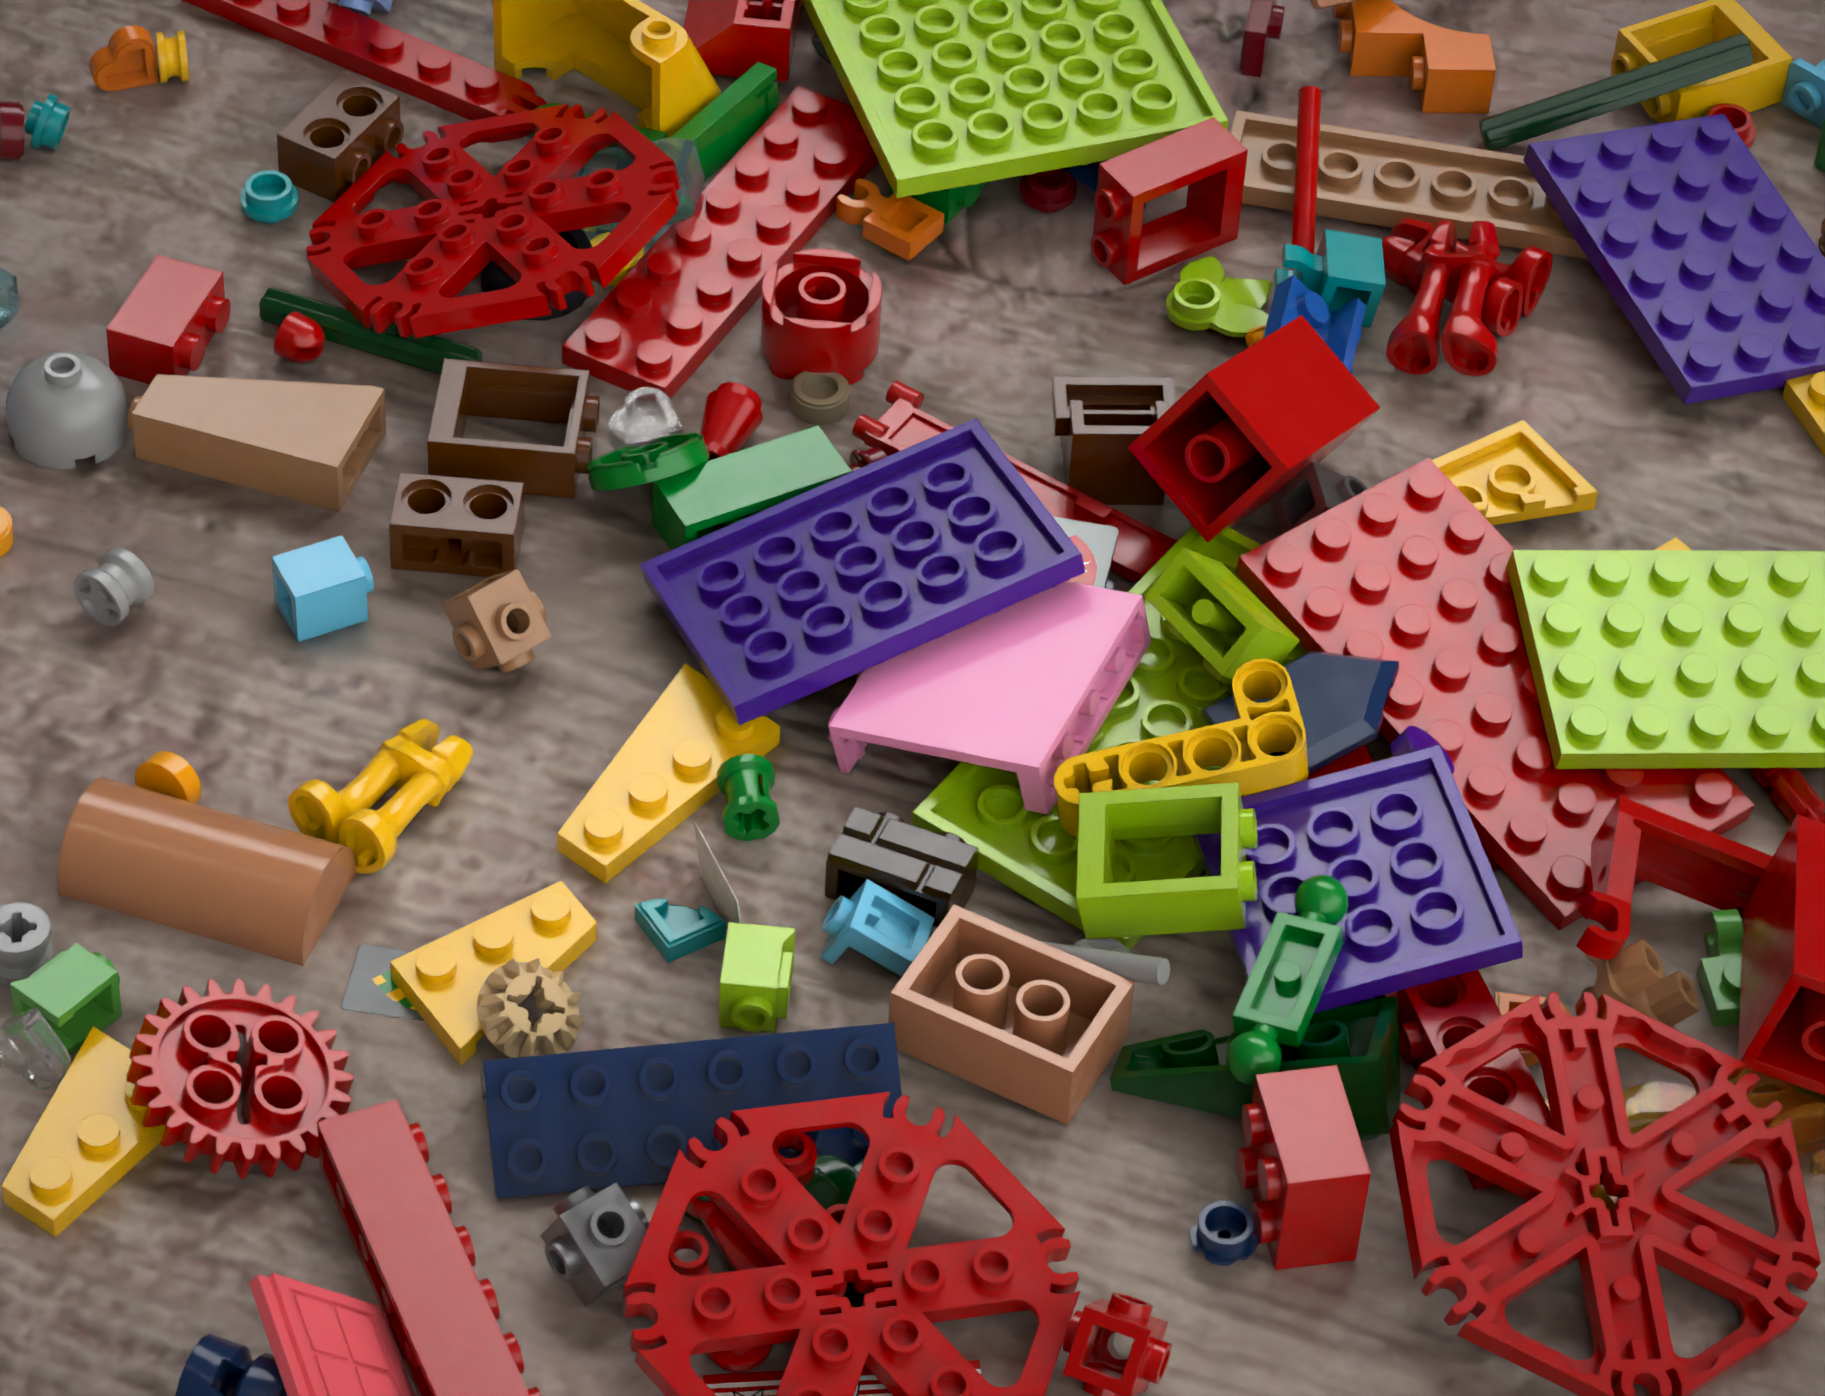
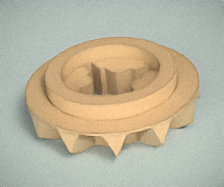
M539 958L529 962H516L514 959H511L486 978L478 994L477 1014L481 1028L488 1040L500 1052L510 1058L565 1053L576 1042L575 1039L585 1018L580 1016L578 1008L581 992L571 991L564 981V970L553 972L541 966ZM532 990L534 991L533 996L536 997L537 1007L547 1011V1014H543L530 1031L531 1021L528 1020V1010L519 1007L518 1004L522 1003Z

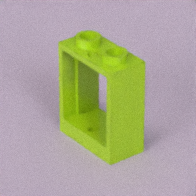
M1238 782L1079 794L1076 900L1085 939L1246 929V902L1257 901L1255 862L1246 861V849L1257 848L1258 833L1255 809H1243ZM1221 833V876L1114 883L1115 840Z

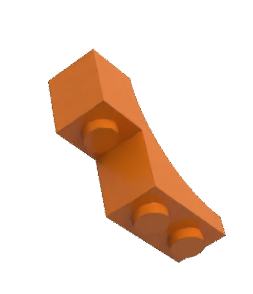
M1358 0L1332 6L1333 17L1342 18L1338 23L1337 48L1338 53H1347L1350 76L1409 77L1410 90H1419L1422 113L1489 114L1496 72L1490 34L1461 32L1431 24L1406 12L1391 0Z

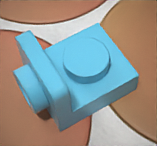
M1798 58L1789 66L1782 105L1822 128L1825 120V59L1814 66L1802 58Z
M867 879L850 899L840 896L827 913L822 924V930L829 935L821 958L833 964L848 947H851L902 977L927 943L935 918Z

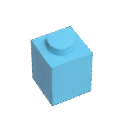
M342 535L272 557L274 602L298 642L368 620L367 594L374 591L373 576L366 559L363 556L355 558Z

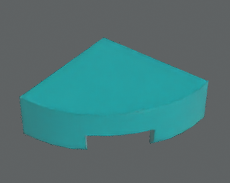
M664 898L651 899L635 904L634 920L667 963L725 938L726 923L715 912L704 906L699 905L698 910L686 906L669 905L668 899Z

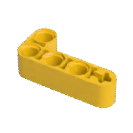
M1265 658L1253 659L1244 663L1236 670L1232 679L1236 720L1080 754L1066 759L1057 768L1054 775V789L1059 820L1064 830L1070 835L1078 837L1080 793L1238 782L1241 797L1307 780L1309 771L1306 732L1291 678L1286 668L1277 661ZM1259 699H1270V700H1271V701L1263 702V703L1254 702V701L1259 700ZM1273 752H1286V753H1287V754L1282 755V756H1271V755H1269V754H1271V753H1273ZM1210 766L1224 767L1214 771L1205 770ZM1148 780L1160 781L1153 785L1140 784Z

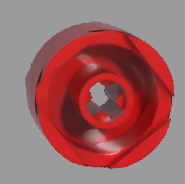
M823 248L806 249L793 253V262L779 269L777 262L768 269L762 284L761 347L764 355L769 360V368L773 375L789 380L794 379L795 376L804 371L813 373L837 372L845 377L849 385L857 383L863 378L864 369L873 362L879 349L882 284L874 270L871 276L860 268L861 260L843 251Z

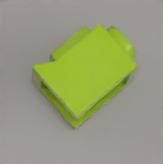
M728 922L720 977L719 1027L738 1028L753 1032H776L777 1018L787 1019L794 972L795 928Z

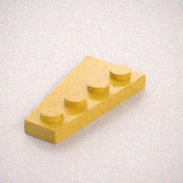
M685 663L558 831L557 851L606 884L720 792L717 783V771L722 763L729 758L741 754L765 756L780 744V725L765 715L739 725L710 680Z

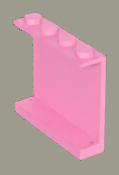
M1065 581L1053 588L1008 606L997 613L990 614L947 633L938 639L931 640L883 663L859 672L856 684L843 704L836 707L828 724L830 731L828 738L834 746L840 772L849 774L856 761L862 759L865 755V747L868 743L1016 772L1025 810L1049 815L1056 803L1054 775L1057 768L1066 759L1086 753L1151 644L1143 595Z

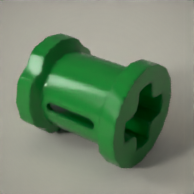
M741 754L729 758L722 763L717 771V783L720 791L726 796V806L722 811V822L726 834L737 840L751 841L766 838L774 833L780 825V817L777 811V804L771 799L770 790L775 784V770L771 762L763 756Z

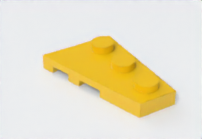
M1524 420L1432 460L1492 525L1594 510L1596 506L1598 491Z
M559 881L390 961L391 979L460 1066H462L477 1052L476 1043L485 1035L478 1019L477 999L480 988L486 978L511 959H514L516 962H529L539 958L541 966L553 972L565 970L597 940V922L562 881Z
M94 1026L1 1185L4 1204L55 1238L161 1142L165 1130L164 1125L144 1127L142 1121L147 1106L132 1105L130 1101L135 1084L126 1080L132 1060L129 1058L131 1050Z

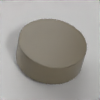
M804 371L792 380L790 385V409L800 420L811 424L824 425L834 423L847 414L850 403V385L841 374L837 372L813 373Z

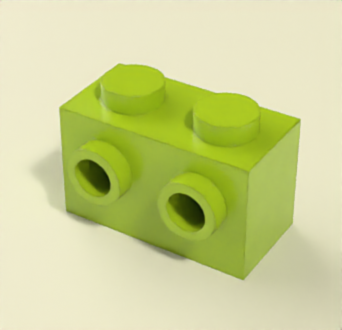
M1182 548L1144 596L1166 618L1163 624L1168 631L1183 643L1193 646L1205 658L1202 661L1204 667L1213 676L1229 686H1232V679L1236 670L1244 663L1253 659L1266 658L1281 664L1300 641L1222 562L1186 548Z

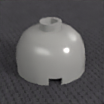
M62 351L48 353L35 358L18 372L8 391L6 400L8 433L14 440V448L18 454L38 466L60 470L76 469V459H85L95 455L96 464L108 459L121 448L129 433L127 427L128 407L123 384L104 361L90 354Z

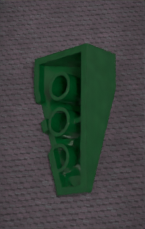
M1397 997L1370 998L1314 1013L1299 1048L1277 1043L1282 1055V1062L1278 1072L1337 1065L1361 1141L1376 1138L1381 1134H1389V1130L1394 1124L1392 1119L1400 1103L1399 1007ZM1202 1029L1122 1046L1110 1077L1112 1091L1241 1120L1243 1105L1251 1104L1254 1086L1246 1085L1236 1080L1227 1066L1226 1055L1228 1047L1241 1033L1233 1032L1229 1036L1214 1038L1211 1032Z

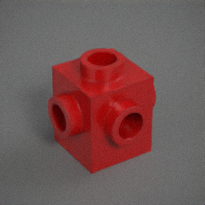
M1113 1292L1110 1301L1102 1298L1085 1305L1083 1312L1077 1310L1074 1313L1066 1331L1063 1351L1068 1352L1069 1356L1063 1375L1083 1381L1082 1389L1094 1396H1135L1147 1390L1149 1382L1159 1384L1166 1370L1172 1350V1344L1163 1341L1168 1322L1150 1316L1153 1305L1122 1293ZM1116 1333L1134 1339L1128 1357L1120 1355L1115 1350L1113 1341Z

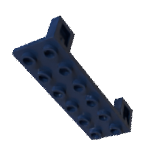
M894 1023L485 1060L480 1070L482 1099H486L494 1190L495 1196L498 1199L574 1193L585 1186H589L592 1191L604 1190L616 1182L620 1188L666 1184L679 1149L686 1158L687 1143L691 1138H697L706 1149L711 1151H719L724 1148L712 1134L715 1121L720 1117L730 1120L731 1111L890 1092L887 1106L883 1110L884 1118H890L896 1100L902 1095ZM842 1127L804 1132L815 1143L817 1155L839 1157L852 1166L864 1158L868 1151V1142L865 1136L854 1128ZM794 1149L778 1150L779 1154L785 1158L791 1159L801 1155L800 1152Z

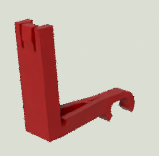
M1619 795L1591 842L1590 860L1593 891H1589L1578 909L1585 919L1599 922L1606 930L1597 925L1587 926L1576 946L1587 955L1601 960H1611L1618 955L1630 935L1631 903L1635 876L1720 910L1737 909L1740 917L1743 919V907L1773 856Z

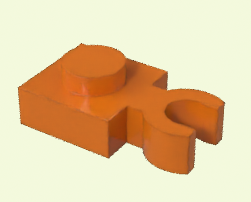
M859 178L855 181L854 200L843 194L837 196L836 215L839 219L849 224L863 225V238L907 261L915 257L944 230V213L911 196L896 198L893 193L889 198L880 195L879 188L874 183Z

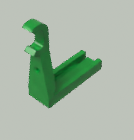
M757 62L671 137L667 138V133L632 125L674 160L680 180V190H676L678 198L685 199L733 157L779 107V105H776L779 102L778 83L774 81L777 79L776 68ZM550 103L542 105L536 109L557 106L562 104ZM584 113L585 118L592 116L587 113ZM615 143L596 153L622 169L630 166L635 161Z

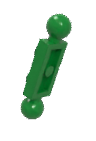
M1315 875L1301 883L1294 899L1298 916L1277 911L1232 1014L1234 1032L1241 1034L1229 1045L1226 1061L1230 1073L1243 1084L1254 1086L1255 1075L1279 1071L1282 1055L1277 1043L1299 1048L1342 948V927L1336 924L1343 919L1347 912L1348 895L1344 886L1331 876Z

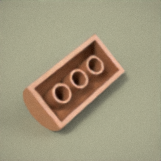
M99 777L83 792L68 822L59 855L57 883L59 895L304 966L355 876L356 864L354 853L350 847L106 777Z

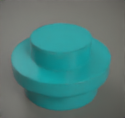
M50 93L45 103L38 100L34 101L25 123V133L32 135V148L41 150L43 146L56 150L59 146L71 113L70 106L59 102L60 96Z
M264 170L254 173L246 180L245 187L240 193V206L243 213L249 218L263 223H276L290 217L299 205L297 189L292 185L290 178L279 171Z

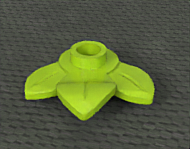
M1214 256L1205 257L1189 263L1182 269L1180 281L1166 299V314L1173 323L1189 331H1201L1211 328L1227 336L1243 338L1246 337L1249 330L1267 324L1269 315L1262 310L1266 307L1269 299L1271 282L1269 280L1225 277L1224 269L1220 262Z

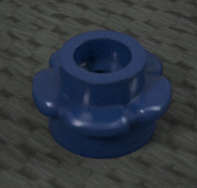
M1220 1200L1208 1204L1200 1212L1198 1224L1193 1225L1190 1229L1189 1240L1193 1249L1197 1252H1203L1205 1259L1215 1265L1229 1266L1239 1259L1247 1260L1255 1253L1258 1246L1257 1237L1254 1236V1220L1251 1213L1244 1206L1233 1201Z

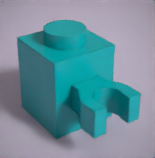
M1325 229L1316 255L1301 246L1284 244L1282 249L1283 268L1295 270L1276 268L1273 275L1274 292L1276 285L1294 275L1310 291L1318 293L1332 311L1358 298L1366 305L1362 327H1371L1386 286L1382 238Z

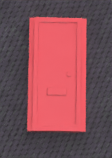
M272 1273L269 1277L257 1274L249 1282L287 1396H415L386 1313L381 1311L379 1305Z

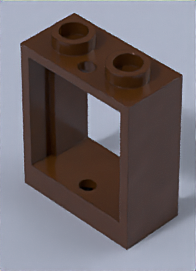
M444 358L427 440L428 475L524 483V494L575 498L579 474H589L587 466H589L592 460L593 438L586 437V432L597 433L599 423L600 396L589 395V370ZM467 415L567 423L564 446L463 438Z

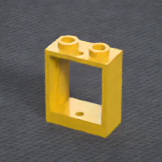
M1709 0L1618 29L1614 56L1611 60V74L1614 76L1737 34H1745L1753 52V63L1750 66L1639 102L1652 119H1655L1658 123L1704 117L1713 106L1718 104H1735L1745 108L1750 113L1782 102L1792 57L1736 0Z

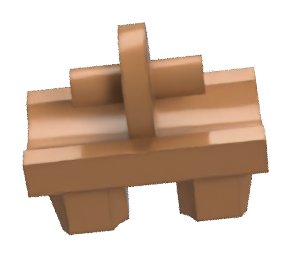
M1643 939L1620 950L1618 955L1611 960L1597 959L1585 953L1586 958L1594 963L1597 968V980L1594 987H1586L1581 992L1580 997L1583 992H1591L1596 1001H1598L1603 993L1674 1029L1675 1024L1699 1012L1700 1007L1693 982L1680 970L1665 978L1661 959L1655 949Z

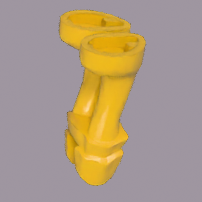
M425 718L417 720L399 730L392 738L382 742L381 746L378 747V753L342 790L336 792L328 783L318 779L305 781L299 785L288 798L290 816L302 834L350 847L354 853L357 873H375L392 860L398 847V836L426 804L437 807L445 793L449 792L455 783L461 779L473 758V747L457 735H451L436 745L440 733L439 726ZM394 786L398 789L377 811L370 809L391 787Z

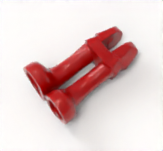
M1405 218L1392 228L1391 236L1382 238L1385 274L1392 281L1400 286L1406 285L1416 295L1422 277L1419 263L1422 258L1423 247L1435 227L1430 222ZM1457 240L1456 254H1467L1468 246ZM1529 246L1521 251L1510 265L1495 262L1497 272L1487 287L1482 308V322L1491 333L1500 337L1509 336L1518 326L1520 316L1527 317L1534 310L1551 274L1553 257L1550 252L1535 246ZM1447 288L1444 299L1453 304L1457 290Z
M1439 220L1423 247V254L1419 263L1422 277L1409 313L1394 328L1388 339L1386 356L1395 368L1404 373L1414 375L1428 374L1436 368L1440 353L1439 322L1446 290L1450 288L1457 291L1450 315L1441 335V348L1445 360L1452 369L1463 375L1476 377L1493 371L1498 359L1497 339L1482 322L1484 297L1489 283L1497 272L1495 260L1500 255L1498 237L1493 223L1489 221H1474L1467 254H1456L1457 232L1455 222L1453 220Z

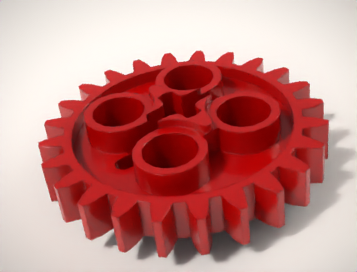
M214 979L208 980L203 997H200L188 985L184 986L178 1003L166 997L161 999L156 1015L147 1014L140 1033L135 1036L129 1058L132 1060L126 1076L128 1082L135 1084L130 1101L132 1105L147 1106L142 1121L144 1127L165 1126L160 1145L167 1147L179 1141L187 1145L183 1159L186 1163H190L201 1153L210 1156V1173L216 1174L221 1169L224 1161L234 1162L236 1173L240 1179H245L250 1164L258 1163L268 1178L274 1177L280 1159L289 1168L297 1171L300 1169L305 1153L316 1159L319 1158L317 1122L346 1114L351 1104L352 1097L348 1093L354 1080V1074L344 1071L349 1057L348 1051L331 1050L337 1036L336 1030L326 1029L316 1032L314 1027L319 1012L312 1010L299 1016L293 1012L296 996L292 994L286 997L280 1004L271 1001V988L268 984H264L256 996L247 995L242 979H236L231 993H223ZM238 1032L244 1037V1054L241 1066L234 1063L240 1048ZM241 1090L247 1093L241 1108L244 1124H241L237 1119V1103Z

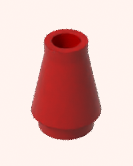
M726 382L719 385L717 390L708 394L700 435H703L710 454V458L707 461L739 451L762 423V401L758 394L749 387L735 382Z

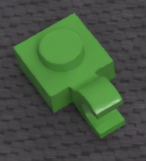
M1737 909L1711 911L1710 919L1714 932H1707L1704 936L1709 957L1700 959L1697 977L1712 1025L1739 1024L1743 924Z

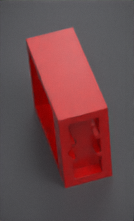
M1213 117L1100 163L1097 191L1094 196L1095 217L1093 236L1090 240L1091 253L1102 267H1106L1124 285H1127L1237 239L1248 149ZM1188 185L1186 207L1142 225L1144 203Z

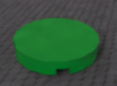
M697 432L672 434L658 437L656 441H652V444L638 448L628 445L605 453L591 460L589 466H587L591 489L595 491H610L633 487L695 468L710 458L703 435Z

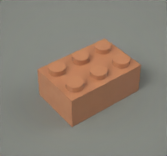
M954 904L890 992L888 1023H894L898 1051L1068 1125L1129 1035L1135 982Z

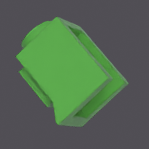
M75 943L66 951L62 950L27 979L10 983L15 1028L64 1063L80 1050L93 1026L100 1031H104L122 1016L119 990L120 977L117 969L107 957L98 952L91 953L78 943Z

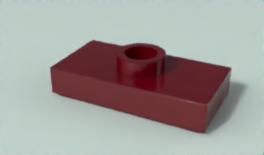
M1251 0L1240 61L1242 75L1261 77L1269 38L1280 40L1285 6L1276 5L1277 0Z

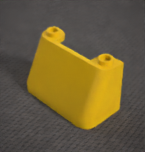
M493 0L494 69L519 79L522 77V69L536 67L545 68L546 76L556 81L575 68L642 109L637 114V126L666 132L667 138L673 136L722 93L686 30L678 23L639 0Z

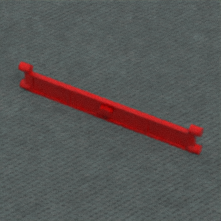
M897 380L892 383L886 394V402L892 404V406L877 421L865 414L859 416L853 426L852 435L864 441V444L872 448L876 446L881 448L887 456H890L954 427L919 410L923 403L924 394ZM1004 453L1052 516L1118 528V541L1110 568L1111 571L1137 583L1178 542Z

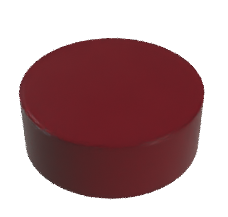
M0 101V159L20 160L24 155L25 141L23 105H20V102Z

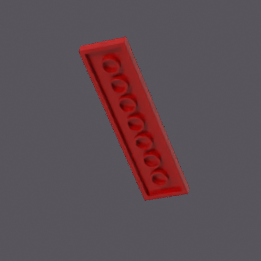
M798 85L562 345V364L577 370H589V375L665 406L761 297L763 279L768 269L777 262L778 269L793 260V253L801 251L836 211L837 196L840 194L849 196L855 189V181L859 178L864 179L879 162L853 107Z

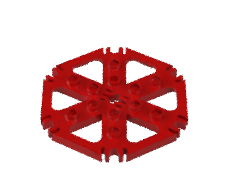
M568 104L439 126L437 128L440 139L435 132L426 131L422 133L425 145L422 147L411 149L403 143L396 145L399 158L390 155L387 150L312 224L313 229L309 230L312 246L306 247V258L312 275L367 330L373 324L376 333H382L389 325L396 322L400 337H408L414 334L415 338L552 315L548 301H550L554 309L562 311L567 308L565 294L572 291H581L585 296L591 297L595 295L592 281L599 283L604 290L677 212L676 207L679 206L676 190H680V180L673 159L614 110L608 117L606 108H599L592 116L585 118L582 105L575 104L568 108ZM535 133L534 137L510 161L505 163L495 176L490 174L463 149L480 142L496 143L523 138ZM614 143L635 160L630 166L621 170L605 168L594 171L588 176L573 178L598 151ZM392 181L410 184L426 199V201L419 203L417 206L389 211L385 209H372L359 215L374 200L375 193L380 188L389 185ZM620 222L601 243L587 249L572 247L558 234L565 231ZM411 259L393 279L380 285L364 283L351 270L353 268ZM491 260L516 282L515 285L509 288L456 297Z
M1550 992L1541 1008L1539 1006V994L1421 1064L1404 1093L1420 1101L1425 1110L1415 1109L1411 1105L1402 1102L1392 1119L1394 1124L1389 1130L1414 1280L1422 1272L1437 1268L1427 1279L1421 1292L1427 1297L1438 1289H1448L1456 1295L1458 1302L1451 1307L1444 1317L1445 1323L1448 1326L1458 1325L1470 1313L1477 1317V1319L1465 1323L1458 1332V1336L1579 1396H1635L1633 1384L1644 1386L1649 1391L1650 1396H1671V1394L1672 1396H1691L1791 1330L1800 1319L1799 1316L1805 1310L1808 1302L1791 1294L1786 1284H1791L1798 1289L1807 1291L1818 1276L1816 1268L1821 1264L1790 1116L1783 1124L1767 1128L1777 1117L1783 1106L1778 1100L1765 1108L1755 1107L1749 1102L1747 1094L1759 1082L1760 1078L1756 1073L1746 1074L1739 1078L1735 1085L1728 1081L1738 1077L1747 1065L1746 1063L1603 993L1598 1001H1596L1591 992H1583L1575 1004L1576 1017L1570 1016L1562 1010L1558 992ZM1523 1048L1531 1051L1537 1056L1542 1066L1553 1130L1464 1087L1465 1078L1511 1049ZM1614 1049H1631L1684 1075L1693 1084L1695 1096L1631 1136ZM1735 1158H1748L1757 1163L1764 1173L1775 1225V1236L1772 1239L1681 1194V1192ZM1436 1160L1449 1161L1528 1201L1459 1245L1450 1244L1441 1238L1436 1230L1426 1173L1427 1165ZM1599 1182L1600 1185L1604 1186V1191L1608 1196L1618 1197V1201L1610 1211L1606 1209L1603 1199L1591 1197ZM1578 1259L1594 1343L1593 1355L1585 1360L1572 1359L1517 1332L1509 1325L1505 1317L1506 1304ZM1657 1265L1733 1302L1741 1314L1740 1327L1693 1358L1677 1356L1673 1351Z
M890 1092L731 1111L730 1120L720 1117L715 1121L712 1134L722 1144L723 1149L719 1151L708 1150L697 1138L693 1137L688 1140L685 1153L686 1158L680 1149L678 1151L624 1286L622 1299L625 1298L623 1306L624 1318L645 1316L654 1323L652 1327L647 1329L632 1330L629 1343L630 1349L636 1352L635 1363L665 1396H716L692 1369L690 1364L691 1355L794 1341L796 1342L776 1396H854L864 1366L877 1377L893 1396H1045L1080 1291L1075 1292L1079 1281L1077 1272L1059 1274L1052 1271L1047 1264L1067 1259L1071 1245L1069 1239L1062 1238L1065 1228L956 1115L954 1116L950 1132L944 1138L940 1136L945 1120L944 1109L935 1108L930 1122L926 1125L919 1126L911 1123L906 1118V1111L910 1100L908 1096L901 1095L896 1100L890 1118H884L883 1110L887 1106ZM842 1127L854 1128L865 1136L868 1142V1151L840 1225L776 1158L772 1145L779 1137L787 1134ZM945 1165H958L969 1171L1009 1213L1012 1219L1011 1230L1000 1237L908 1249L935 1172ZM708 1196L772 1266L700 1276H684L672 1268L668 1255L690 1202L697 1197ZM844 1281L853 1282L857 1292H868V1294L864 1295L861 1307H851L847 1297L835 1296L841 1292ZM1030 1310L1036 1317L1037 1331L1020 1379L1009 1387H996L988 1383L932 1323Z

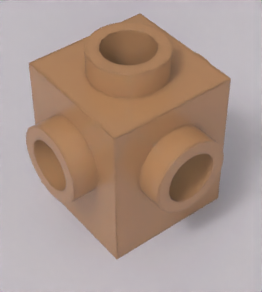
M519 569L491 575L441 603L454 628L452 638L455 647L460 655L471 663L474 671L495 666L499 667L502 674L513 671L535 659L536 656L532 648L552 637L545 624L546 612L539 597L528 589Z

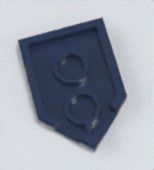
M1309 651L1283 665L1290 675L1305 727L1309 774L1377 738L1384 718L1382 711L1389 689L1394 686L1400 668L1398 661ZM1233 693L1200 710L1202 717L1209 726L1236 720ZM1259 699V700H1256V701H1254V702L1263 703V702H1268V701H1271V700H1270V699ZM1273 752V753H1271V754H1269V755H1271V756H1282V755H1285V754H1287V753H1286V752Z

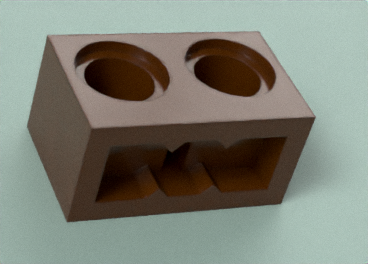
M342 72L277 134L279 172L287 175L292 185L335 202L387 150L391 154L396 150V145L400 144L404 132V126L400 118V96Z
M400 472L389 522L391 569L490 577L491 575L517 569L524 531V483Z

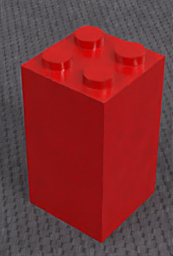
M1301 315L1206 373L1127 448L1208 543L1269 502L1274 494L1313 461L1319 464L1375 414L1380 407Z
M1797 814L1743 907L1744 935L1742 938L1738 1060L1746 1063L1745 1068L1825 1095V824Z

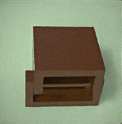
M1053 376L1051 396L1055 436H1061L1065 484L1106 505H1164L1165 492L1127 447L1176 402L1174 377Z

